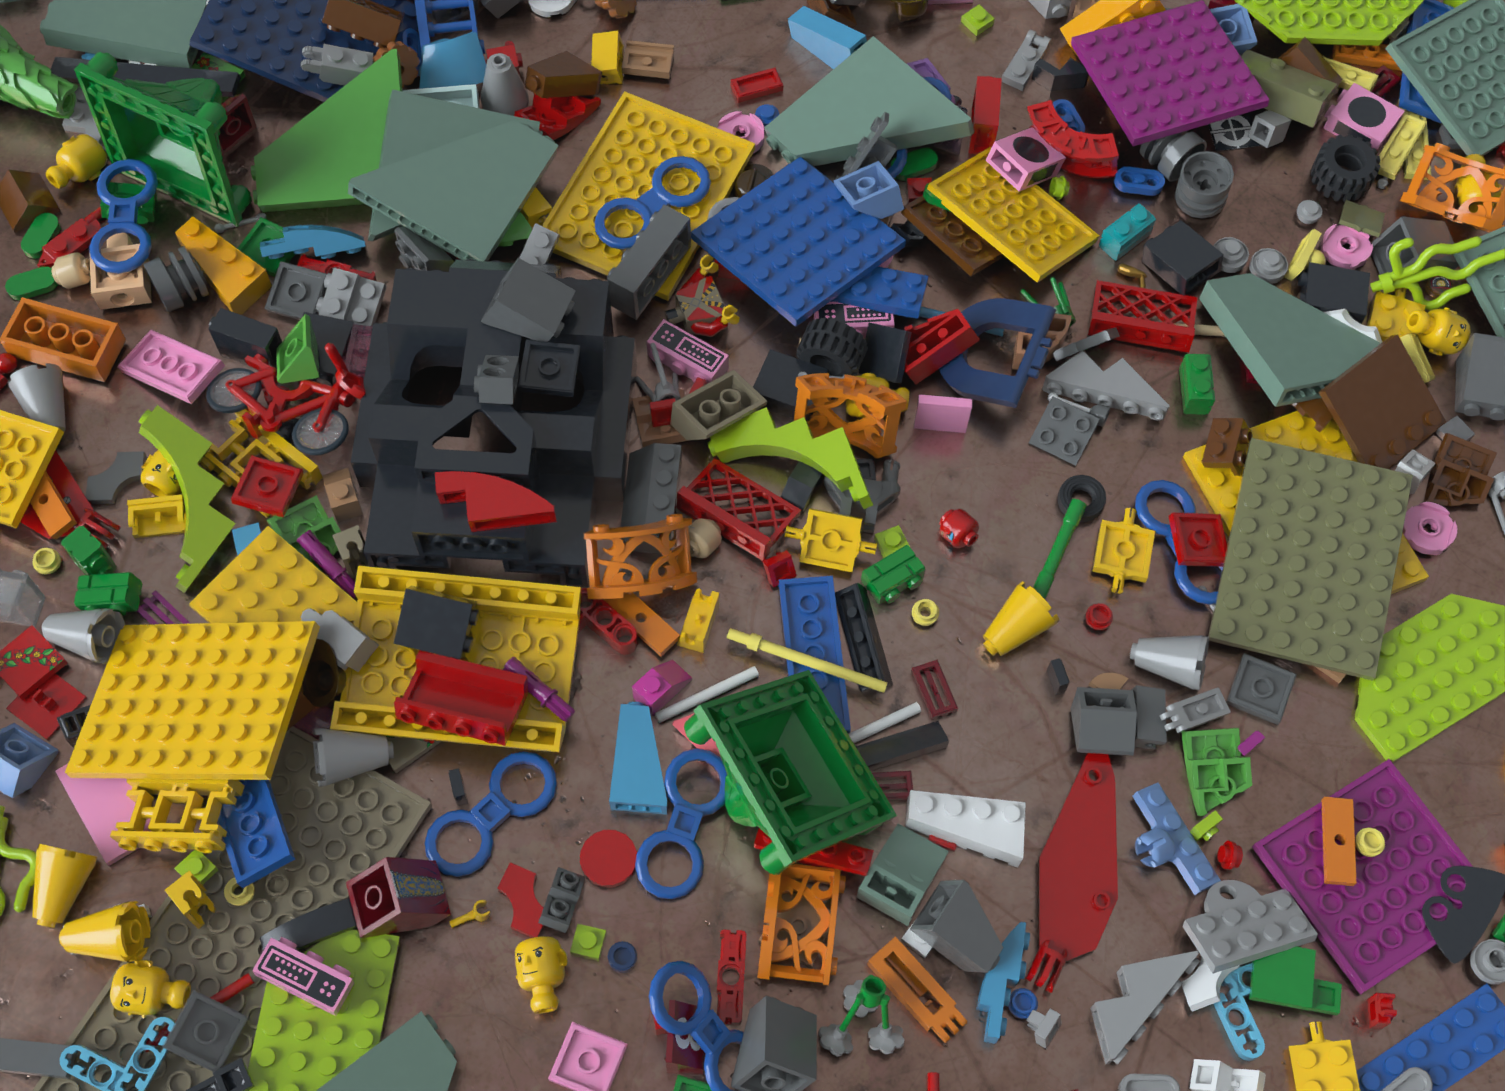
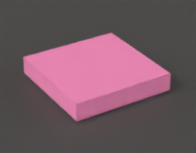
M919 395L914 429L966 433L972 409V400Z
M572 1022L548 1080L573 1091H610L628 1044Z

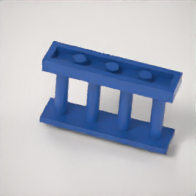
M415 0L421 52L422 46L431 43V37H434L435 34L472 30V32H477L478 36L474 0ZM469 7L471 20L439 24L428 22L427 14H431L435 10ZM482 39L479 42L482 52L485 54L484 40Z

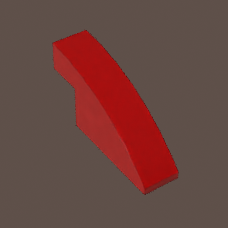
M435 472L436 493L440 504L466 501L467 517L471 532L557 522L554 506L550 502L512 481L476 472Z

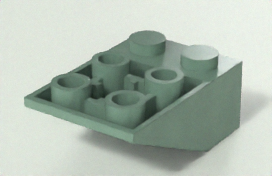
M898 823L873 862L868 875L865 876L861 883L857 898L908 926L949 851Z

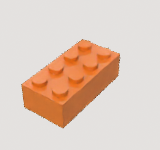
M23 297L0 337V342L6 352L14 355L15 358L46 366L45 363L56 364L61 367L62 371L102 382L106 381L126 341L118 323Z

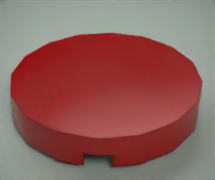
M602 830L592 834L584 842L580 851V866L584 876L592 884L614 888L624 884L633 876L637 851L633 841L626 834L617 830Z

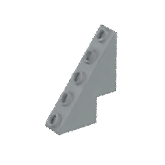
M1084 351L1079 352L1048 374L1042 390L1048 394L1056 393L1078 402L1086 401L1123 410L1128 414L1148 416L1153 420H1163L1170 407L1123 358L1103 372Z
M1198 951L1123 965L1116 973L1123 997L1098 1001L1090 1008L1105 1065L1110 1064L1112 1061L1118 1064L1129 1051L1124 1046L1130 1039H1133L1135 1042L1147 1029L1143 1025L1144 1021L1148 1016L1154 1019L1165 1006L1160 1001L1166 994L1172 997L1182 985V982L1178 979L1184 971L1190 974L1200 961L1196 958L1199 954Z

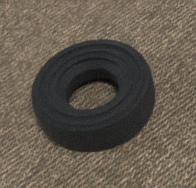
M1075 475L1068 478L1061 485L1058 492V505L1062 513L1066 514L1072 500V494L1075 491L1084 490L1091 495L1092 503L1086 506L1080 522H1088L1097 518L1102 513L1106 504V492L1102 484L1095 478L1087 475Z

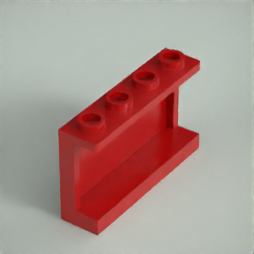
M419 650L415 658L416 671L403 697H396L394 701L396 719L402 720L405 723L427 726L433 730H443L462 737H471L484 740L490 744L496 743L505 746L528 696V676Z

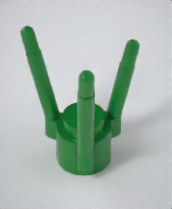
M1052 277L1050 281L1059 305L1054 307L1056 309L1055 314L1070 315L1071 322L1069 327L1075 324L1076 319L1071 310L1064 284L1059 282L1057 285L1056 279ZM1025 289L1021 290L1022 295L1030 303L1038 304Z

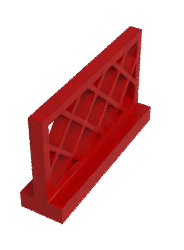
M1097 280L1088 335L1092 336L1115 327L1120 336L1113 340L1189 353L1195 335L1194 325L1198 297L1183 296L1176 293ZM1100 291H1111L1114 296L1107 299ZM1134 295L1140 300L1131 303L1126 296ZM1154 299L1161 300L1164 305L1157 308L1151 301ZM1120 300L1126 307L1117 310L1112 303ZM1180 303L1190 305V309L1182 312L1176 305ZM1145 304L1151 311L1143 315L1137 308ZM1106 307L1112 314L1098 312V310ZM1170 309L1176 316L1168 319L1162 312ZM1131 311L1137 318L1123 315ZM1157 316L1162 322L1150 321L1148 319ZM1182 320L1188 327L1175 325L1174 323Z
M715 458L688 487L683 486L677 492L676 508L695 520L702 518L714 521L720 527L721 536L763 561L770 554V548L785 533L786 527H790L801 514V509ZM714 469H717L725 475V478L711 480L710 474ZM742 484L746 487L747 491L732 493L731 485ZM727 485L728 493H713V486ZM708 487L710 495L700 496L694 491L697 488ZM753 497H764L768 500V504L754 506ZM734 499H749L750 506L735 507ZM730 500L731 508L721 509L716 505L715 501ZM785 510L790 515L787 518L776 519L774 511ZM770 511L772 519L757 521L756 512ZM751 513L753 521L743 522L738 519L737 514ZM773 526L774 533L769 538L761 533L759 528Z

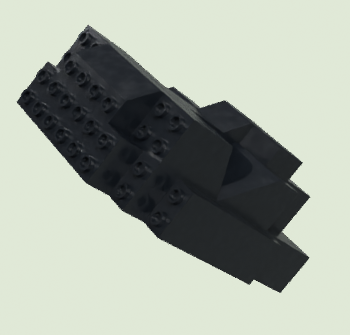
M466 259L456 260L450 266L449 272L441 270L424 271L413 268L395 270L388 320L384 323H373L363 383L365 394L360 401L351 456V465L359 487L374 488L364 547V555L369 567L401 570V566L450 569L451 558L502 560L505 572L560 575L561 585L589 587L587 549L584 533L592 530L593 525H595L597 501H624L637 369L635 338L623 335L614 337L609 281H602L600 279L582 280L572 277L562 278L561 266L531 264L575 290L571 299L575 304L569 315H564L561 320L564 323L562 331L557 338L552 336L548 342L580 345L581 347L576 377L584 386V393L580 403L569 410L545 412L521 410L523 392H519L518 388L513 404L479 403V393L474 392V378L478 373V365L483 364L485 355L519 356L520 378L526 340H533L481 322L502 279L514 263ZM432 366L462 367L460 386L454 393L453 400L445 406L416 404L407 401L410 382L419 370ZM477 412H483L517 450L514 453L435 449L433 445L443 437L469 438L472 416ZM435 472H476L512 481L550 502L554 506L557 522L471 532L467 517L466 501L440 504L436 493Z

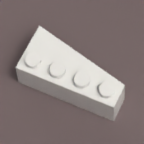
M910 790L907 799L905 827L926 836L933 835L951 843L953 842L957 844V847L983 853V856L991 859L997 858L1008 862V865L1018 868L1023 860L1026 802Z

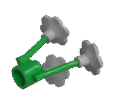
M869 975L864 980H857L854 985H847L844 988L845 1000L843 1005L849 1012L842 1024H830L828 1027L822 1026L819 1029L818 1034L821 1037L819 1042L824 1049L830 1050L835 1056L851 1053L853 1045L851 1043L852 1036L847 1029L854 1015L865 1017L868 1012H875L878 1005H881L882 1023L868 1031L870 1048L881 1050L884 1054H891L895 1048L898 1049L904 1046L903 1029L900 1026H892L889 1023L888 1003L890 997L885 994L886 985L881 978Z

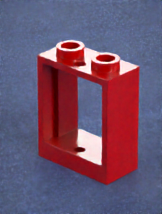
M977 76L971 109L974 133L969 136L968 153L979 154L989 147L992 148L996 141L999 126L1002 78Z

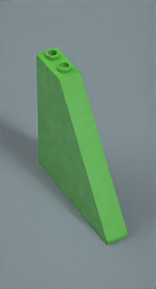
M391 49L254 157L255 165L251 166V175L253 181L256 180L257 190H253L254 204L258 205L262 212L365 204L348 194V184L351 178L379 169L389 97L392 89L403 91L400 56L397 49Z

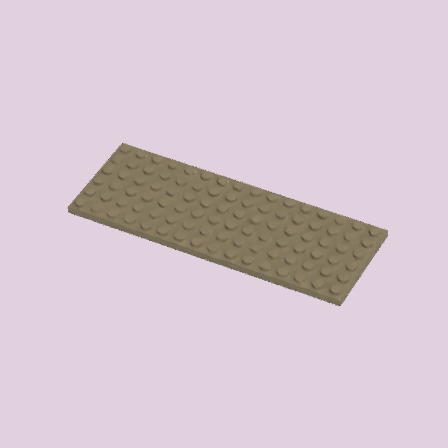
M294 726L285 734L271 780L269 781L295 860L253 882L255 893L252 900L246 905L234 906L224 896L226 884L235 877L226 846L224 850H213L212 853H203L218 869L203 884L207 890L205 892L215 905V913H212L206 905L199 907L198 914L202 916L205 925L197 929L183 915L172 899L167 896L150 920V938H145L143 948L148 947V950L142 960L152 961L153 966L164 968L169 975L170 982L186 980L191 985V992L195 990L210 998L247 973L254 980V984L223 1003L249 1017L223 1067L239 1058H243L247 1070L249 1067L267 981L255 976L252 971L263 953L260 937L296 917L350 898L346 882L385 857L399 858L432 807L430 801L374 770L319 787L317 780H323V777L320 773L316 774L313 741L319 740ZM241 886L236 887L234 894H241L244 888ZM315 945L302 949L299 952L305 953ZM122 961L121 964H120V965L118 966V968L116 969V971H117L122 965H124V964H126V963H130V962H123V961ZM115 971L64 1045H83L126 1067L152 1021L158 1017H170L176 1020L183 1008L174 1009L169 1004H165L159 1013L146 1015L145 1018H142V1015H128L127 1012L116 1010L110 999ZM165 1022V1024L162 1026L157 1025L155 1030L159 1031L160 1029L168 1025V1023ZM163 1045L156 1046L162 1052ZM78 1051L74 1066L81 1064L87 1067L83 1071V1074L87 1076L89 1067L96 1059L92 1057L91 1062L87 1063L80 1059L81 1052ZM142 1051L138 1057V1062L143 1068L152 1067L156 1061V1056L152 1051L147 1053ZM168 1051L146 1091H186L214 1075L212 1071ZM106 1064L99 1065L94 1072L96 1080L102 1083L107 1082L112 1075L111 1068ZM132 1067L130 1073H136L131 1082L123 1083L126 1091H138L139 1089L135 1087L138 1078L142 1076L146 1080L148 1074L139 1073ZM71 1075L70 1079L42 1076L32 1091L102 1090Z

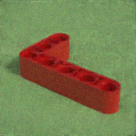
M582 588L580 604L582 602H590L592 604L587 608L580 607L579 632L587 625L618 653L623 655L633 653L638 646L636 628L603 599H588L587 588ZM605 618L612 620L608 625L599 624V621ZM625 635L632 638L625 643L619 641V638Z

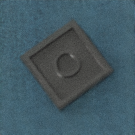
M280 261L264 309L268 312L298 320L302 318L304 312L318 314L316 305L318 299L324 297L326 291L324 280L327 274Z
M1244 653L1226 703L1229 706L1279 725L1297 674Z
M192 990L162 1048L215 1072L223 1067L249 1017Z

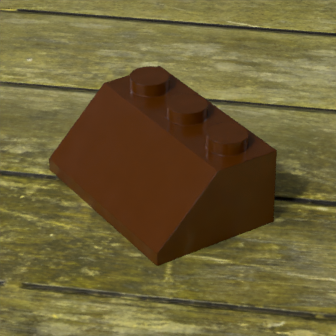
M328 0L322 23L327 24V28L336 32L344 30L351 33L350 36L361 41H364L366 38L374 41V45L379 48H387L389 42H396L405 13L371 0Z

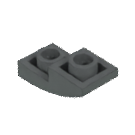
M558 867L538 923L566 933L585 877Z

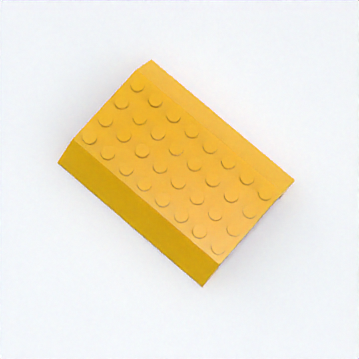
M358 566L354 594L358 599L354 625L379 646L359 672L350 667L345 670L346 686L342 691L340 701H335L331 730L560 752L567 722L562 721L549 708H542L540 706L541 702L529 692L505 746L496 743L490 744L484 740L471 737H462L443 730H433L427 726L405 723L402 720L396 719L394 701L396 697H403L416 671L415 658L419 650L394 644L405 590L410 586L477 601L476 609L480 610L476 626L472 625L469 635L473 637L470 653H465V656L459 660L503 670L506 662L512 657H516L552 690L556 689L558 691L557 695L569 705L580 624L581 587Z

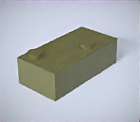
M1248 49L1241 56L1269 98L1268 107L1264 109L1310 127H1314L1328 109L1337 86L1336 83L1287 65L1281 59H1271Z

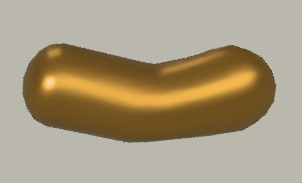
M1126 264L1118 266L1119 273L1140 279V288H1146L1145 278H1147L1145 272Z

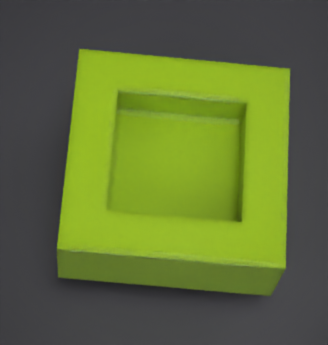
M980 4L962 15L961 23L975 36L993 26L995 18Z
M899 525L874 535V540L883 558L903 546L909 545Z
M1215 810L1195 825L1190 833L1196 842L1202 838L1208 841L1220 831L1217 826L1223 818Z
M193 850L174 868L181 876L190 870L202 885L218 871L217 867L202 852Z
M577 924L570 954L599 961L607 934L606 930Z

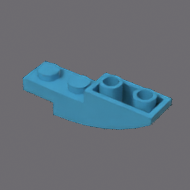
M323 225L283 227L284 238L260 242L262 257L268 256L269 259L283 257V253L294 251V254L305 253L309 251L310 247L314 248L315 256H321L322 259L336 256V252L356 253L361 251V247L366 246L364 237L341 228Z
M1020 922L1002 942L1003 949L999 954L1000 960L997 966L984 976L976 1010L988 1012L984 1042L996 1044L1000 1036H1005L1007 1018L1002 1017L1003 1007L1009 1006L1011 989L1006 988V986L1015 987L1019 979L1024 980L1026 972V962L1022 961L1023 950H1028L1030 933L1025 932L1026 922Z

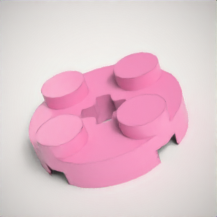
M735 111L722 117L718 123V129L736 135L737 131L740 133L745 132V136L741 138L755 143L753 153L758 151L764 144V125L754 114L750 113L749 116L742 114V111Z
M1337 224L1330 226L1324 233L1320 243V251L1324 254L1325 259L1333 266L1356 270V268L1363 266L1373 250V244L1371 245L1369 241V234L1358 232L1344 225L1336 226ZM1348 243L1350 244V249H1345L1342 245Z
M1423 502L1418 506H1412L1408 509L1402 533L1411 548L1420 553L1440 555L1449 548L1456 538L1457 524L1448 516L1450 512L1446 508L1436 503ZM1426 524H1430L1431 529L1434 530L1435 533L1426 532L1423 526H1425Z

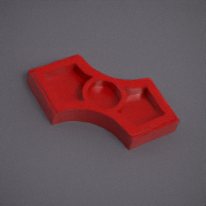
M510 862L497 887L498 891L506 896L513 906V920L510 927L531 938L540 937L545 925L538 923L543 907L537 901L534 892L537 874Z

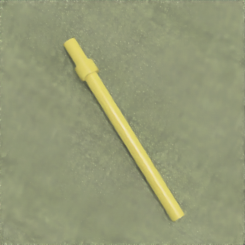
M732 628L729 629L727 639L745 644L750 650L756 652L762 650L885 693L888 682L764 640L761 635L755 633L750 635Z

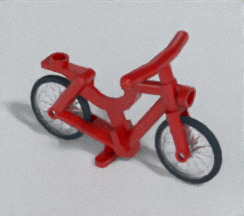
M327 343L325 351L337 371L339 368L349 371L335 345ZM256 354L254 357L247 355L245 358L247 365L258 370V372L245 368L229 369L217 375L207 388V401L216 411L235 413L246 409L250 412H245L242 415V419L252 437L257 440L262 436L258 428L260 425L267 432H277L282 423L304 415L296 423L292 439L297 449L308 455L327 454L337 449L345 441L349 432V425L345 416L338 412L339 405L350 407L356 401V397L348 393L338 381L333 386L310 380H302L297 389L282 390L276 386L278 383L277 369L270 366L266 358L260 354ZM264 388L273 397L268 409L257 401L261 389ZM314 392L323 394V396L283 411L286 401L305 399Z

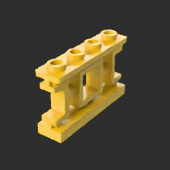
M246 409L235 412L237 419H232L228 422L235 433L219 448L212 443L209 451L200 461V464L209 472L212 470L219 474L218 478L227 487L231 485L235 488L237 487L245 470L244 467L248 464L251 455L257 456L259 453L271 461L285 464L283 461L285 460L291 466L303 469V477L299 484L306 490L311 487V482L316 485L323 478L318 465L279 434L267 432L261 425L258 428L262 436L258 440L255 439L247 448H244L241 444L248 438L246 430L248 432L249 430L242 419V415L245 412L250 413ZM232 452L237 455L230 463L233 471L221 463ZM259 511L266 518L275 516Z
M127 779L126 782L132 786V790H127L126 796L136 802L130 822H117L115 828L118 831H111L110 837L119 843L118 846L128 851H135L136 848H145L154 852H160L161 849H171L182 853L186 852L187 849L197 850L202 853H212L213 850L225 849L226 844L221 839L226 837L227 831L218 825L217 821L222 805H235L237 799L234 796H242L245 785L239 780ZM150 794L158 795L155 807H151L154 797ZM200 795L209 796L206 808H201L204 798ZM172 803H186L180 824L166 823ZM147 818L151 819L148 829L151 831H143ZM197 820H202L199 830L203 833H194Z

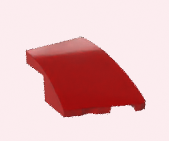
M534 94L532 106L515 111L514 116L539 121V130L543 132L542 136H548L555 140L587 119L600 106L601 99L596 96L594 99L582 96L541 98Z

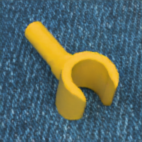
M478 900L474 904L472 911L449 921L451 927L453 928L473 919L480 922L487 920L490 916V911L484 914L477 912V909L484 907L487 901Z

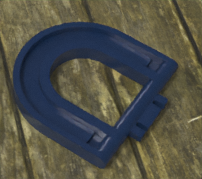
M1004 298L984 300L961 312L977 336L995 328L1032 334L1016 375L1010 376L972 368L967 362L968 349L943 365L939 370L949 386L961 396L1016 408L1028 378L1037 379L1040 372L1036 369H1042L1049 353L1048 348L1044 347H1051L1053 341L1045 337L1055 316L1056 309L1048 305Z

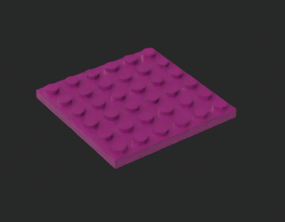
M1203 0L1072 37L1071 45L1132 146L1268 107L1269 98Z
M1390 759L1329 796L1353 799L1355 837L1360 830L1373 828L1380 831L1385 840L1384 850L1375 857H1367L1361 854L1355 846L1357 884L1354 886L1324 883L1322 802L1252 846L1281 888L1286 889L1318 933L1317 937L1360 995L1437 944L1423 919V905L1429 898L1441 896L1452 902L1454 908L1461 909L1463 906L1462 902L1458 899H1452L1443 891L1440 878L1442 873L1449 867H1473ZM1334 839L1338 845H1341L1339 840ZM1452 874L1447 879V885L1452 891L1461 892L1465 889V880L1460 875ZM1434 903L1430 906L1429 912L1434 920L1444 921L1447 918L1448 910L1443 904Z

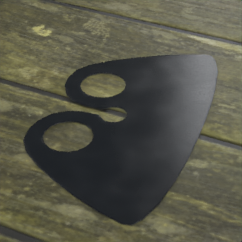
M1449 867L1442 873L1440 878L1441 887L1449 897L1460 900L1463 904L1462 908H1454L1452 902L1441 896H1433L1424 903L1422 916L1425 924L1441 951L1453 964L1460 962L1468 955L1491 922L1505 892L1504 874L1478 867ZM1458 874L1464 878L1466 886L1463 891L1454 892L1448 887L1447 879L1450 875ZM1440 903L1447 908L1448 916L1444 921H1436L1431 917L1429 909L1432 904Z

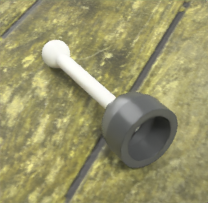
M1056 393L1048 395L1049 402L1052 396L1099 418L1098 426L1103 427L1107 421L1110 407L1098 404L1090 409L1060 398Z

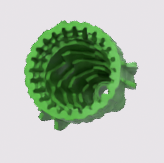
M0 25V100L9 102L22 109L28 110L30 108L53 117L69 119L74 113L73 109L76 104L75 91L78 85L51 73L49 67L35 61V56L23 51L11 34Z

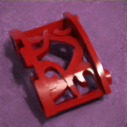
M1052 100L1027 106V111L1033 124L1029 128L1033 127L1037 130L1039 135L1050 146L1066 157L1061 166L1062 170L1087 178H1109L1116 176L1119 155L1113 133L1089 134L1081 131L1079 133L1071 129L1056 112Z

